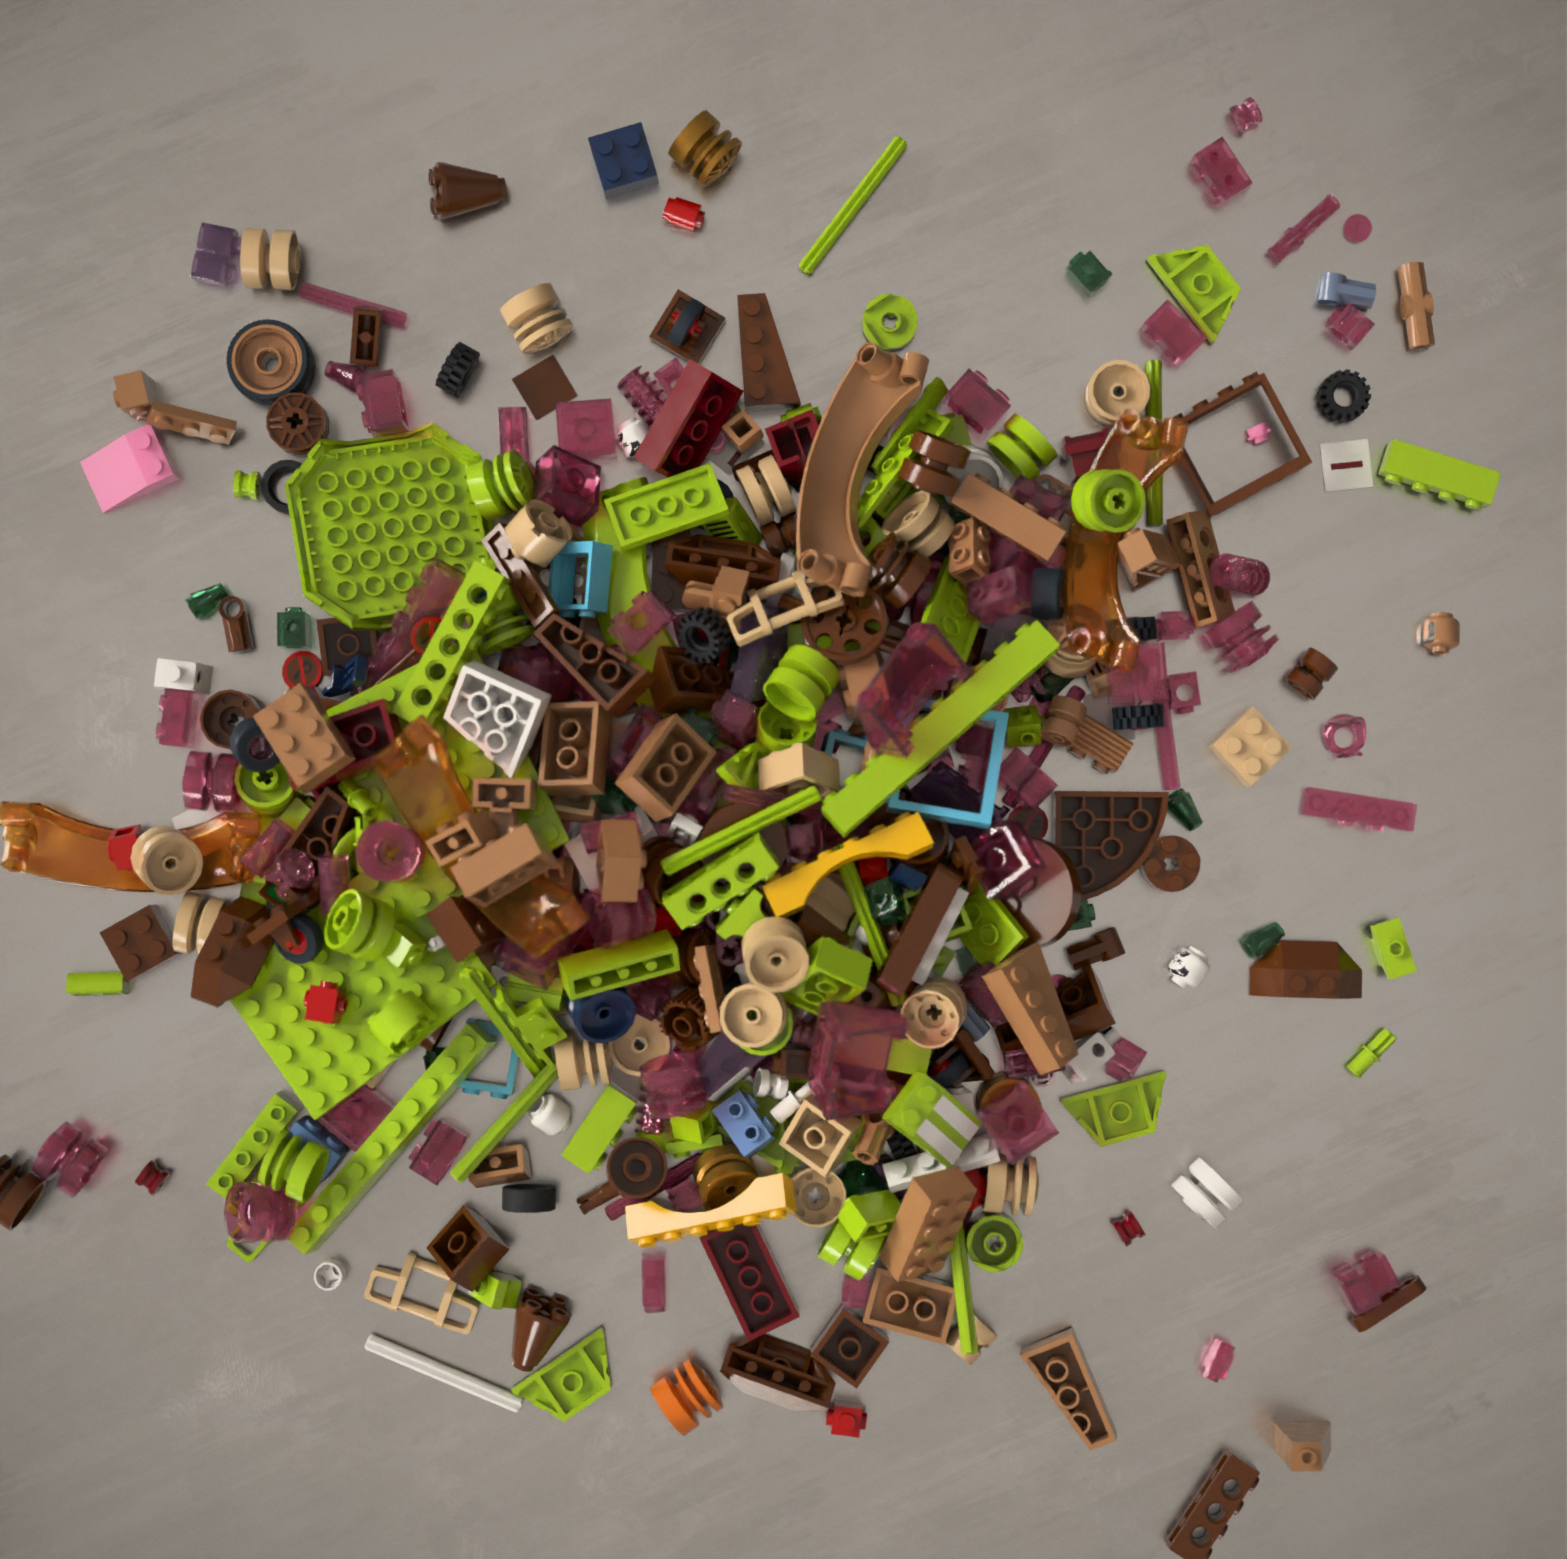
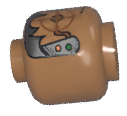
M1432 613L1430 618L1423 622V645L1426 648L1432 649V654H1449V650L1456 648L1460 643L1459 621L1453 618L1451 613Z

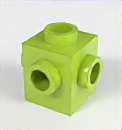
M1037 705L1005 708L1003 712L1009 713L1005 734L1008 748L1041 744L1040 731L1045 717L1044 715L1039 716Z

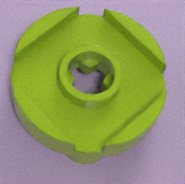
M882 294L875 297L867 305L862 318L863 332L866 338L883 351L903 348L913 339L917 330L918 315L916 309L907 298L902 296ZM885 316L897 318L895 328L891 329L890 327L885 328L883 326Z

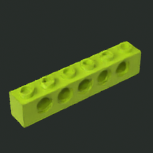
M476 560L474 561L392 713L420 729L428 731L430 727H434L441 717V712L439 711L444 701L448 702L451 699L455 688L453 685L460 675L463 665L469 663L467 659L471 652H475L479 648L483 639L481 634L485 626H490L494 621L497 613L495 608L500 600L503 601L510 591L508 584L511 579ZM485 589L487 591V599L484 603L478 604L476 595L480 590ZM471 614L474 619L473 625L469 629H464L462 621L465 616ZM453 640H458L460 648L456 654L451 655L448 649L449 644ZM444 665L446 674L442 679L437 680L435 670L438 666ZM429 690L432 694L431 702L423 705L421 696L423 692Z

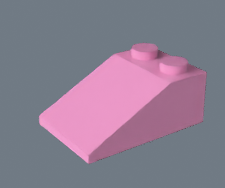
M148 424L123 435L80 462L103 513L180 479L158 429Z

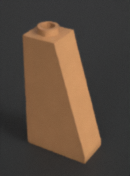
M1273 1421L1274 1451L1292 1471H1322L1331 1452V1422Z

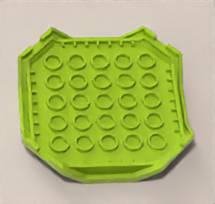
M433 422L405 433L361 440L341 441L321 438L307 454L308 457L299 469H296L284 484L303 596L352 630L386 631L414 626L418 620L427 616H436L443 619L475 560L494 571L498 569L481 541L493 530L492 521L486 520L480 514L474 504L467 484V467L482 461L481 455L464 443L462 445L450 437L448 432Z

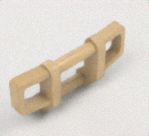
M798 570L793 572L791 577L759 590L753 588L747 591L750 602L729 614L727 621L737 645L743 646L760 637L772 634V630L808 615L811 618L819 613L842 606L844 604L841 592L835 591V597L814 604L808 589L823 585L817 584L810 578L804 579ZM797 586L805 605L767 619L760 601ZM755 611L761 626L743 635L738 634L735 627L736 622Z
M409 1251L401 1272L378 1266L371 1272L364 1293V1297L367 1300L385 1306L395 1312L401 1310L432 1321L434 1326L440 1328L443 1327L462 1334L470 1333L480 1305L477 1301L456 1293L455 1290L458 1284L448 1277L440 1265L418 1258V1254ZM413 1268L449 1281L438 1311L402 1299ZM377 1276L397 1281L392 1299L373 1291V1284ZM452 1301L471 1310L468 1324L446 1319Z

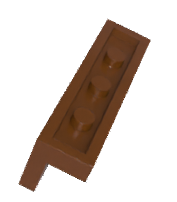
M499 523L481 541L501 574L511 579L508 585L534 628H539L553 613L557 614L560 610L530 561L526 558L525 560H520L513 555L511 551L513 546L504 531L507 524Z

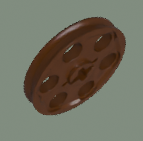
M827 585L818 588L811 595L814 604L828 600L829 594L834 590ZM868 586L864 596L872 600L869 608L861 609L856 605V601L860 597L843 593L844 604L822 612L825 617L821 622L813 623L808 619V616L801 618L802 633L807 646L820 652L822 656L837 665L856 664L871 657L884 642L888 629V620L882 599ZM849 608L847 613L849 623L851 624H846L845 628H843L842 636L840 637L841 627L840 622L838 621H843V618L846 616V611ZM869 622H876L880 625L881 629L876 634H868L864 627ZM822 636H828L833 640V643L829 648L822 649L817 646V640ZM849 642H857L861 646L860 651L852 655L848 654L844 648Z

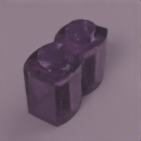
M202 222L191 270V277L195 281L228 287L229 281L234 280L236 265L233 264V258L235 253L239 254L242 238L238 237L236 229Z

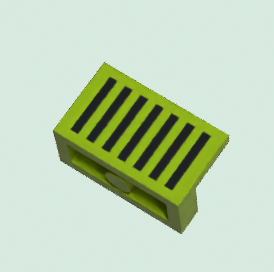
M737 497L726 499L730 515L702 524L709 536L753 542L757 545L760 544L763 537Z

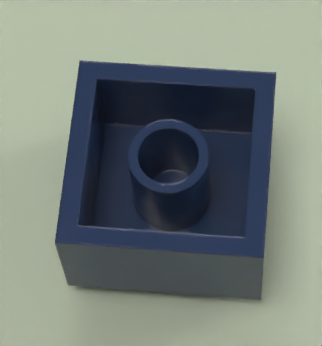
M641 122L588 138L606 199L659 183Z

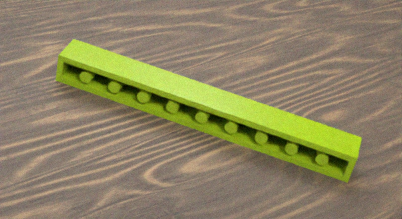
M1038 620L1031 626L1028 622L1015 633L1016 639L1010 644L1007 641L1002 643L994 651L996 656L989 662L986 660L980 662L973 669L975 674L966 681L962 678L951 689L953 693L947 699L940 697L930 707L932 712L925 718L921 715L908 726L911 729L903 737L900 734L895 736L887 744L889 749L882 755L879 753L873 755L865 763L867 768L860 774L854 772L844 781L846 786L837 793L834 790L823 799L822 803L824 806L821 807V813L844 838L1058 652L1060 644Z
M467 1023L284 1236L304 1255L317 1251L497 1041L478 1023Z

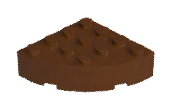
M1052 792V843L1061 848L1073 862L1080 879L1081 901L1099 896L1117 887L1136 872L1155 846L1153 842L1158 839L1167 815L1169 792Z

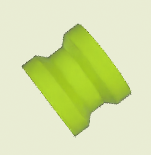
M236 470L233 479L234 498L241 499L243 496H249L251 499L258 500L261 491L260 472L253 471L251 474H245L241 470Z

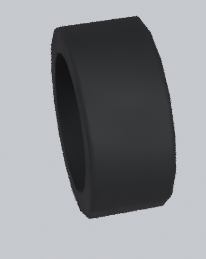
M280 460L272 464L264 472L261 481V491L265 501L276 511L289 515L288 504L279 501L273 492L275 478L285 471L299 469L302 463L294 460Z
M514 1184L502 1187L503 1211L515 1213L553 1211L556 1209V1188L546 1184Z

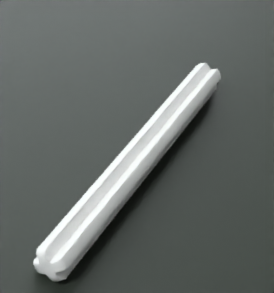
M372 1334L366 1341L365 1349L501 1407L518 1412L522 1406L523 1397L519 1395L516 1396L507 1390Z

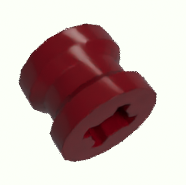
M151 1160L138 1175L135 1184L145 1186L148 1189V1193L154 1196L167 1181L170 1172L159 1169L157 1163Z
M1131 1211L1126 1213L1125 1218L1122 1220L1111 1222L1126 1247L1131 1245L1132 1240L1136 1237L1142 1238L1146 1235Z

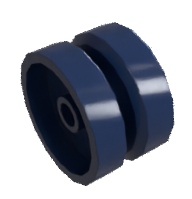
M625 986L570 1001L566 993L564 998L566 1010L573 1020L577 1031L583 1039L592 1043H607L617 1040L634 1023L636 1016L635 1003Z

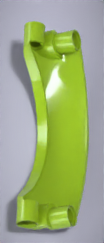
M640 477L620 483L611 489L603 490L583 502V541H596L613 545L607 613H596L607 646L614 650L618 645L621 646L625 651L624 656L652 673L657 648L659 646L677 647L667 631L653 599L647 573V544L622 552L604 500L648 485L647 478ZM585 558L586 571H587V569H588V558ZM649 688L636 700L637 705L652 729L660 720L674 715L656 712ZM720 710L677 714L687 724L695 721L704 723L722 716Z

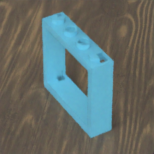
M907 696L906 703H900L897 720L902 721L901 731H895L894 737L898 734L903 737L910 731L908 726L912 721L913 709L932 712L930 707L936 700ZM990 710L980 719L994 723L980 814L898 800L899 791L885 802L888 804L887 812L897 814L910 812L911 815L919 812L921 818L989 829L1009 713Z

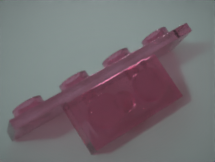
M1307 787L1305 789L1302 815L1338 820V825L1355 827V823L1366 824V829L1383 832V827L1413 831L1417 804Z

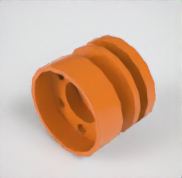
M691 1358L683 1363L688 1375L680 1367L674 1369L678 1383L675 1384L669 1377L664 1376L650 1386L651 1393L658 1406L673 1427L683 1436L699 1426L696 1411H699L709 1419L712 1416V1412L708 1404L717 1412L724 1407L712 1379Z

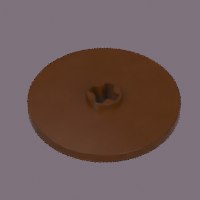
M737 802L724 806L708 819L702 830L700 841L766 808L750 802ZM780 821L759 830L778 858L779 868L777 872L783 864L787 850L786 835ZM749 835V836H747V837L741 839L740 841H744L745 839H747V838L750 837L751 835ZM735 842L703 858L704 865L736 846L737 843ZM743 863L739 866V869L750 871L754 866L750 863ZM718 879V881L725 885L729 884L727 879ZM761 879L758 882H756L755 885H761L765 883V881Z

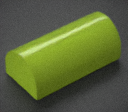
M121 971L68 973L66 993L72 996L127 995L129 993V982H126Z

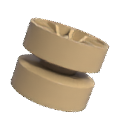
M245 228L240 251L241 278L245 288L264 289L270 275L274 289H295L300 270V249L295 230L276 229L270 242L266 229Z

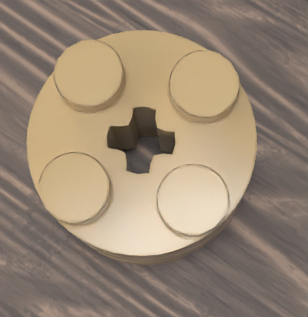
M536 499L530 500L504 529L509 542L513 546L511 548L513 555L520 560H525L526 558L541 567H547L572 537V530L567 520L563 516L559 519L554 515L555 508Z

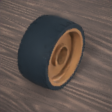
M263 319L249 323L235 334L227 351V369L233 384L239 392L255 403L271 406L279 397L285 394L304 393L312 380L314 361L307 341L296 329L281 321ZM270 359H278V366L274 370H266V363Z

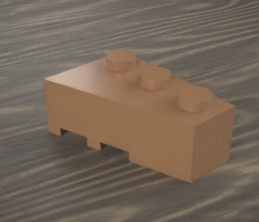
M1136 528L1127 532L1124 535L1125 539L1118 542L1120 564L1134 592L1182 566L1167 535Z

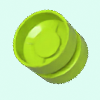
M792 645L780 660L778 668L772 672L764 684L763 691L769 702L780 712L793 719L808 722L816 717L825 703V698L830 696L838 684L840 675L835 665L828 658L822 656L820 652L804 645Z
M837 1218L824 1238L817 1257L834 1266L843 1254L846 1255L847 1258L843 1266V1272L860 1281L868 1268L871 1269L884 1246L885 1236L855 1243Z

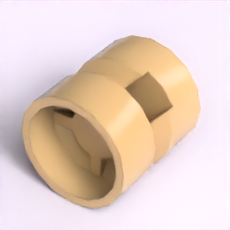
M975 1313L977 1353L962 1354L959 1329L955 1328L946 1339V1343L969 1365H972L981 1356L982 1347L988 1348L998 1337Z

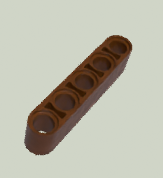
M939 861L933 866L880 967L874 984L899 998L903 995L963 880L962 874Z

